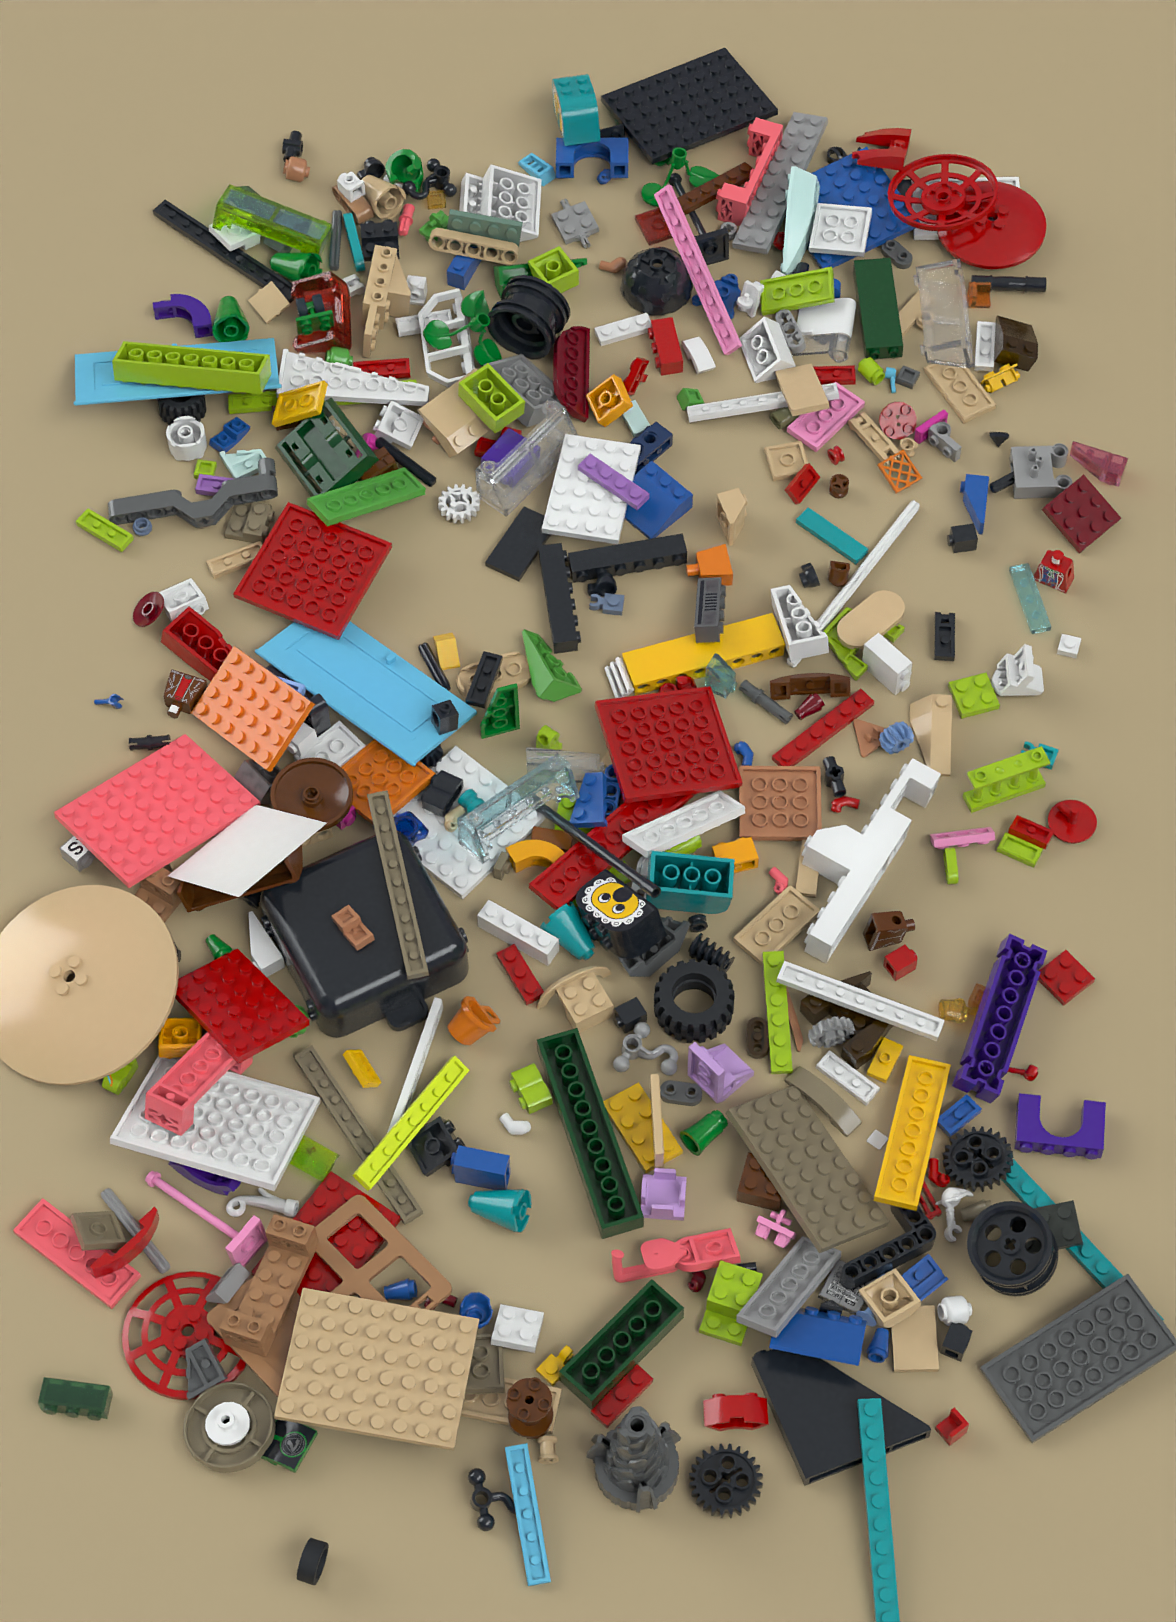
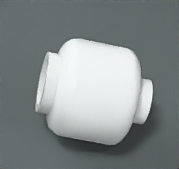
M963 1296L945 1297L938 1304V1317L947 1326H950L952 1322L955 1324H966L969 1316L972 1315V1306Z

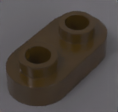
M754 1017L747 1023V1052L752 1058L761 1059L768 1053V1024L763 1018ZM758 1028L761 1031L755 1032L754 1029ZM758 1047L761 1051H755L754 1048Z

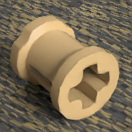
M539 1437L537 1440L540 1445L538 1462L541 1464L558 1462L559 1459L556 1455L557 1437Z

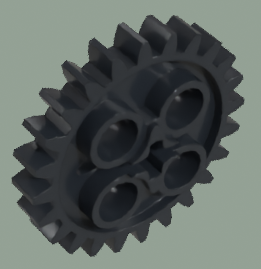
M981 1126L979 1131H976L975 1127H972V1132L964 1129V1135L956 1133L957 1140L950 1138V1145H945L946 1152H943L944 1160H942L945 1174L949 1175L950 1181L955 1180L957 1187L963 1184L965 1190L971 1186L973 1192L976 1191L977 1187H980L981 1191L984 1192L985 1186H988L991 1190L993 1189V1183L1000 1186V1178L1007 1180L1006 1173H1011V1166L1014 1165L1011 1144L1007 1143L1006 1137L1001 1138L999 1131L993 1135L992 1128L987 1132H984L983 1126Z
M722 1443L719 1445V1450L711 1446L710 1454L703 1450V1459L696 1457L698 1465H691V1470L695 1472L689 1473V1479L693 1480L689 1483V1488L694 1489L691 1492V1496H699L696 1504L704 1503L703 1511L711 1508V1516L716 1511L720 1512V1518H723L724 1513H728L729 1517L732 1518L735 1511L741 1516L742 1508L750 1511L748 1503L756 1505L754 1497L761 1496V1492L758 1489L763 1487V1483L759 1481L763 1478V1474L757 1473L760 1470V1465H753L755 1457L748 1459V1450L743 1454L740 1453L741 1446H738L736 1450H732L730 1443L727 1449H724ZM724 1462H731L734 1466L731 1469H726L722 1464ZM738 1469H742V1471L735 1474ZM712 1475L716 1480L714 1482H706L704 1477ZM722 1478L725 1480L730 1478V1483L728 1484L726 1481L722 1483ZM744 1479L748 1484L741 1487L736 1484V1481ZM717 1488L715 1492H709L710 1490ZM720 1493H727L730 1498L721 1500L718 1495Z

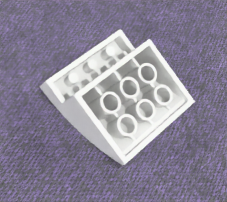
M495 165L489 166L484 177L466 173L461 181L459 211L523 222L520 242L535 239L539 235L542 179Z

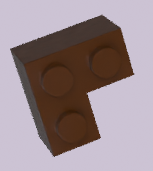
M748 1152L737 1191V1202L779 1212L782 1197L770 1179L766 1177V1173L754 1155Z

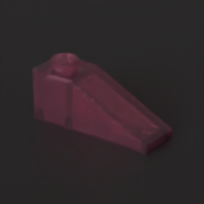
M1073 441L1070 456L1101 482L1119 487L1126 470L1128 458Z

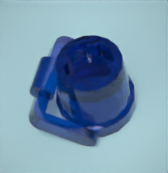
M407 811L394 816L396 830L405 834L412 846L417 841L427 837L429 830L412 812Z

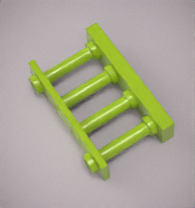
M1040 746L967 772V776L974 789L964 792L963 799L970 812L973 813L1044 788L1046 782L1039 768L1050 765L1051 762L1043 747Z

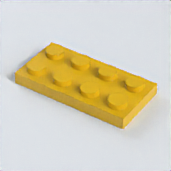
M638 1082L603 1102L609 1118L646 1174L655 1168L651 1101ZM662 1119L665 1164L683 1154V1150Z

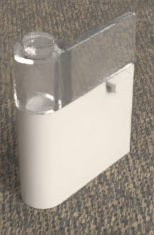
M835 298L833 303L799 309L797 326L804 338L806 348L800 353H792V356L829 353L830 358L837 363L846 361L849 356L857 306L855 300L851 298ZM795 339V340H794V344H795V345H798V342H797V340Z

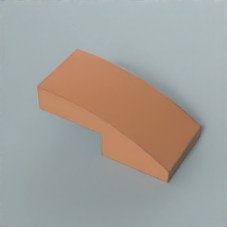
M347 905L331 916L340 931L357 951L375 940L373 934L361 922L360 916L350 905Z

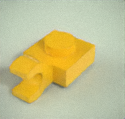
M566 1345L557 1357L551 1353L536 1369V1372L553 1387L559 1381V1371L574 1356L573 1350Z

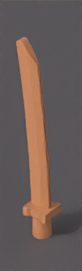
M787 989L789 1023L797 1052H800L803 1037Z

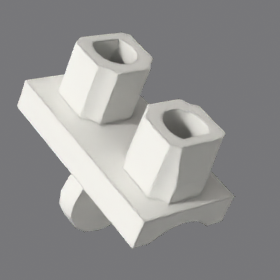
M748 280L744 282L741 296L737 299V309L746 312L753 318L759 307L764 285L757 281L754 283Z

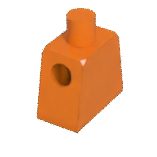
M726 544L697 552L696 564L686 565L687 576L698 575L699 578L721 577L722 585H732L733 572Z

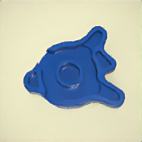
M732 273L721 277V280L714 281L730 319L734 317V307L737 305L738 297L741 296V290L737 282L738 277ZM698 294L692 297V304L695 306L702 305Z

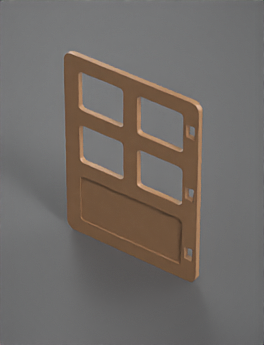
M362 1195L353 1196L315 1227L319 1240L315 1253L343 1281L330 1293L347 1296L357 1295L359 1298L389 1303L370 1284V1281L398 1258H402L431 1287L412 1303L410 1307L421 1308L419 1305L428 1298L431 1303L424 1309L433 1310L452 1293L450 1282ZM356 1216H361L388 1243L386 1248L359 1269L354 1268L328 1241L333 1234ZM254 1276L237 1290L228 1303H219L207 1314L209 1325L221 1337L222 1334L219 1327L228 1309L238 1311ZM297 1292L266 1357L230 1346L277 1398L301 1298Z

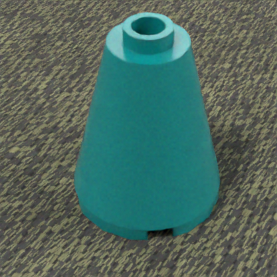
M570 902L569 906L567 904L563 905L548 917L550 921L547 924L545 922L541 924L540 928L558 938L559 945L578 960L584 959L586 961L594 955L595 945L573 902Z
M524 1189L475 1191L468 1201V1206L471 1208L472 1213L508 1230L520 1233L528 1223L530 1215H526L527 1208H531L532 1205L530 1191Z

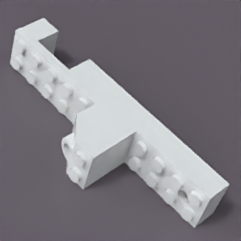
M913 758L909 764H904L899 773L901 774L899 779L895 778L890 787L891 791L889 794L884 795L880 802L879 810L875 809L870 818L871 822L869 825L864 826L861 833L847 825L817 830L813 837L809 835L804 844L802 864L819 872L820 875L833 881L838 886L836 892L832 891L827 906L825 908L822 907L819 911L816 923L810 925L807 931L808 935L804 941L806 943L804 952L824 963L828 962L906 839L912 820L895 811L903 797H906L926 808L936 791L941 774Z

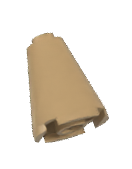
M367 175L362 179L365 184L366 194L364 196L379 218L392 219L402 211L404 206L402 204L406 200V194L401 187L372 175Z

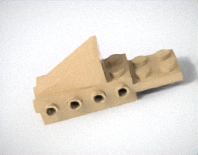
M375 245L362 307L361 326L365 327L362 357L370 358L371 351H375L376 336H378L379 329L383 330L384 323H388L389 316L399 318L409 316L411 292L398 260L396 248Z

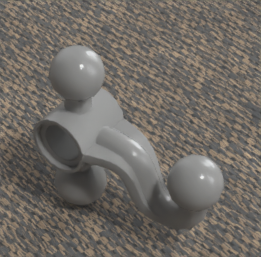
M645 1022L637 1023L633 1029L634 1034H629L624 1038L621 1049L622 1055L616 1057L613 1061L614 1069L617 1072H625L629 1069V1060H634L638 1057L651 1060L663 1053H668L670 1058L665 1059L661 1063V1071L665 1075H673L677 1071L678 1053L676 1049L668 1044L660 1045L652 1051L642 1047L641 1039L646 1038L650 1034V1027ZM627 1045H634L636 1049H629Z

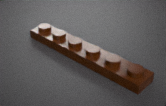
M744 162L678 197L677 199L684 215L715 200L718 190L722 189L724 183L741 186L748 182L752 167Z

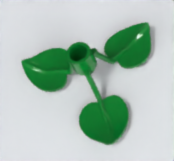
M677 147L673 149L670 158L655 163L657 166L665 164L669 166L671 164L664 185L661 187L657 183H647L641 190V196L647 204L658 207L659 205L654 194L668 184L673 169L679 170L683 166H685L687 175L690 176V184L695 188L719 175L702 166H693L689 170L686 150Z
M484 290L467 295L461 302L463 315L471 317V321L467 325L449 333L446 323L441 320H432L423 330V336L430 346L438 350H444L452 345L451 336L470 327L473 332H480L479 345L475 346L473 350L475 360L481 366L502 360L501 353L495 342L488 338L482 341L483 335L486 332L484 328L490 324L488 316L489 306L485 299Z

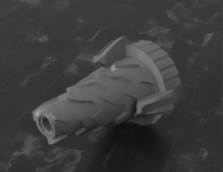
M641 1406L632 1407L621 1423L614 1430H610L606 1437L603 1434H595L591 1439L595 1445L587 1451V1458L592 1459L593 1463H595V1477L600 1490L603 1491V1495L610 1499L613 1504L619 1505L624 1509L636 1510L637 1513H640V1510L657 1509V1505L667 1499V1496L672 1493L677 1483L679 1455L675 1444L681 1440V1437L675 1430H671L670 1424L666 1421L662 1422L658 1427L649 1416V1413Z

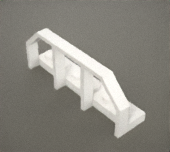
M459 288L434 294L418 313L427 375L430 379L448 388L464 376L447 379L431 371L430 362L460 355L461 358H464V362H461L463 373L467 375L475 369L470 330L467 328L457 334L460 346L429 353L428 343L423 336V330L426 327L424 319L438 302L455 298V303L452 305L457 318L444 323L447 324L449 330L459 329L467 325L468 317L464 316L461 311L463 297Z

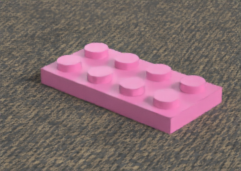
M837 382L835 383L837 384L839 399L828 400L829 409L801 414L787 427V433L802 441L803 444L815 452L829 441L865 405V401Z

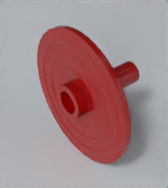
M1064 800L1054 805L1050 810L1048 826L1049 829L1055 831L1054 836L1068 843H1080L1086 841L1094 834L1097 827V818L1094 811L1087 804L1078 800Z

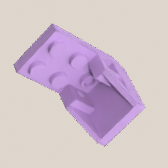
M694 1042L688 1048L687 1075L716 1103L723 1102L754 1075V1071L725 1043L706 1049Z

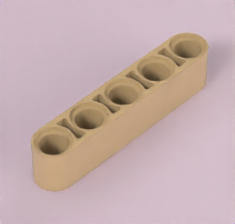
M443 228L433 229L429 238L430 248L436 251L506 265H512L518 259L519 247L513 242ZM434 237H439L442 241H435ZM452 241H458L460 244L455 245ZM475 244L478 248H471L470 245ZM488 248H494L496 252H490ZM511 251L514 253V255L509 256L506 254V252Z

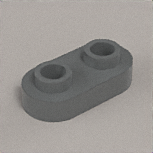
M892 239L882 244V255L886 258H891V263L897 268L907 269L912 265V254L899 242Z
M668 1080L660 1086V1097L666 1103L696 1106L702 1100V1089L694 1083ZM672 1088L674 1091L668 1092L667 1089ZM689 1091H694L695 1094H694V1095H690V1094H688V1092H689Z

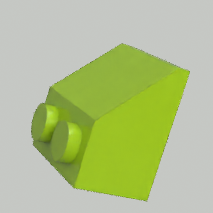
M560 246L528 261L533 277L551 284L560 293L579 285V270Z

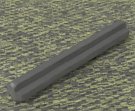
M334 210L332 212L329 269L331 271L339 269L342 230L341 210Z

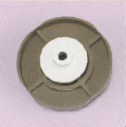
M239 1382L221 1383L201 1393L186 1413L183 1427L184 1439L195 1460L211 1470L221 1473L241 1471L259 1461L272 1443L275 1435L274 1413L265 1396L250 1386Z

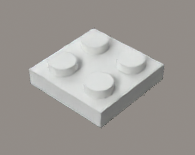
M500 1304L491 1338V1345L535 1353L544 1312Z

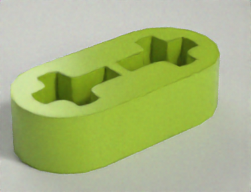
M954 847L944 848L947 884H958L956 850Z

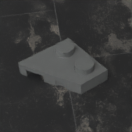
M207 1338L185 1349L188 1400L193 1399L205 1390L228 1378Z

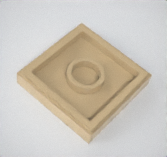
M802 441L764 447L773 481L794 478L801 468L808 464Z

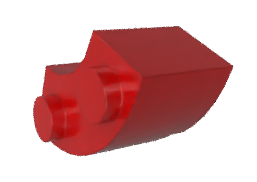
M750 1392L744 1395L729 1396L718 1393L712 1395L710 1399L703 1400L704 1427L724 1431L729 1429L755 1430L769 1425L767 1398L758 1397L757 1393Z

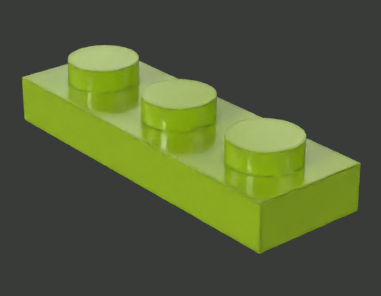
M88 508L76 520L78 527L120 552H123L134 540L131 533Z

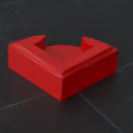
M689 676L676 677V687L678 690L697 688L693 678Z

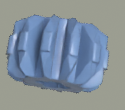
M904 721L889 725L879 735L880 745L889 754H897L901 750L904 751L914 741L913 731Z

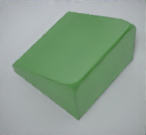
M682 388L677 395V400L683 411L687 410V406L705 404L698 389Z

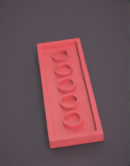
M43 1198L13 1230L14 1234L111 1309L141 1277V1274L129 1264L103 1277H93L90 1265L104 1252L111 1256L115 1253L109 1249L82 1251L71 1220Z

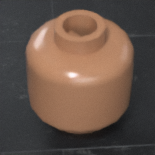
M291 156L289 160H285L283 174H285L286 179L302 182L304 177L308 178L310 167L307 166L305 159Z

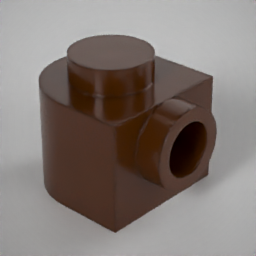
M830 561L828 580L832 585L840 587L847 583L850 563Z

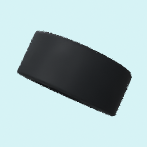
M310 1538L307 1541L299 1561L297 1580L311 1585L317 1584L328 1554L329 1544L327 1542Z

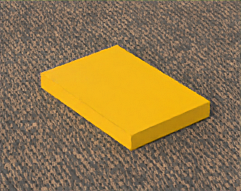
M323 380L279 393L272 425L276 428L320 415L328 384Z

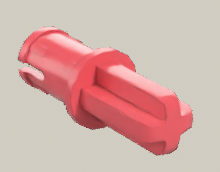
M405 204L402 215L399 216L398 234L400 236H406L410 225L413 223L412 216L415 207L412 204Z

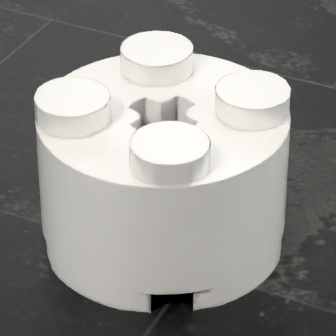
M183 416L173 420L174 423L166 429L169 450L174 458L178 461L202 458L207 448L203 424L190 416Z

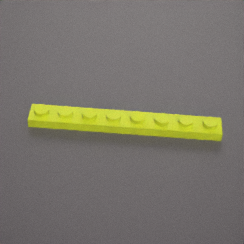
M455 1055L448 1060L352 1175L367 1191L372 1189L469 1072V1069Z

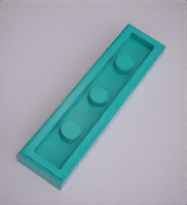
M809 507L796 519V524L855 565L868 553L869 549Z

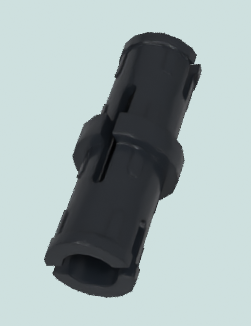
M169 734L129 738V744L137 743V745H130L129 749L130 751L148 749L150 751L153 748H162L171 743L162 741L171 740Z

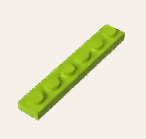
M784 951L763 952L771 1074H792L786 985L776 982L784 963Z

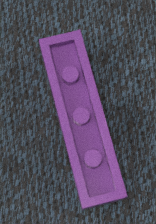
M591 453L578 465L580 472L636 510L650 498V493Z

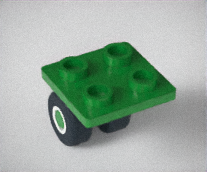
M321 294L313 295L311 302H306L303 297L296 299L299 317L295 318L298 335H310L314 331H328L334 327L332 310L325 311Z

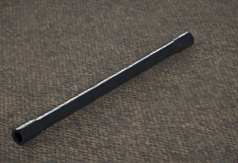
M533 793L526 796L525 801L531 808L540 812L614 867L649 896L657 898L660 895L661 888L643 877L563 818Z

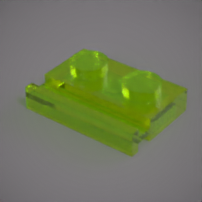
M303 1135L289 1163L323 1182L332 1170L339 1154Z

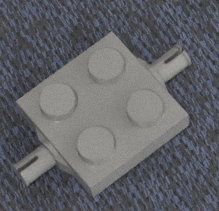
M562 199L560 203L563 210L551 215L564 243L567 245L575 241H581L585 249L589 248L591 244L587 238L599 232V227L586 202L583 201L570 206L567 199H564V201Z

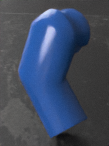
M604 169L597 176V181L600 184H606L612 179L610 178V169Z

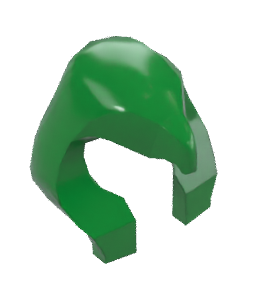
M401 149L394 152L385 165L389 182L392 184L398 182L404 184L406 181H412L416 185V192L420 193L424 177L421 158L410 149Z

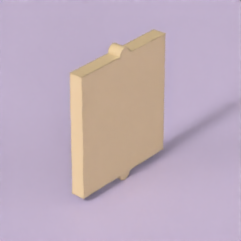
M272 281L264 288L259 289L258 293L248 300L267 324L275 317L280 316L281 312L291 305Z

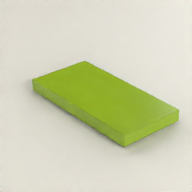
M832 267L760 280V283L764 285V290L761 293V313L763 316L775 314L785 309L791 311L835 302Z

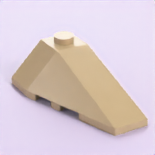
M931 694L910 704V725L916 735V741L921 748L926 766L939 772L941 776H950L952 695Z

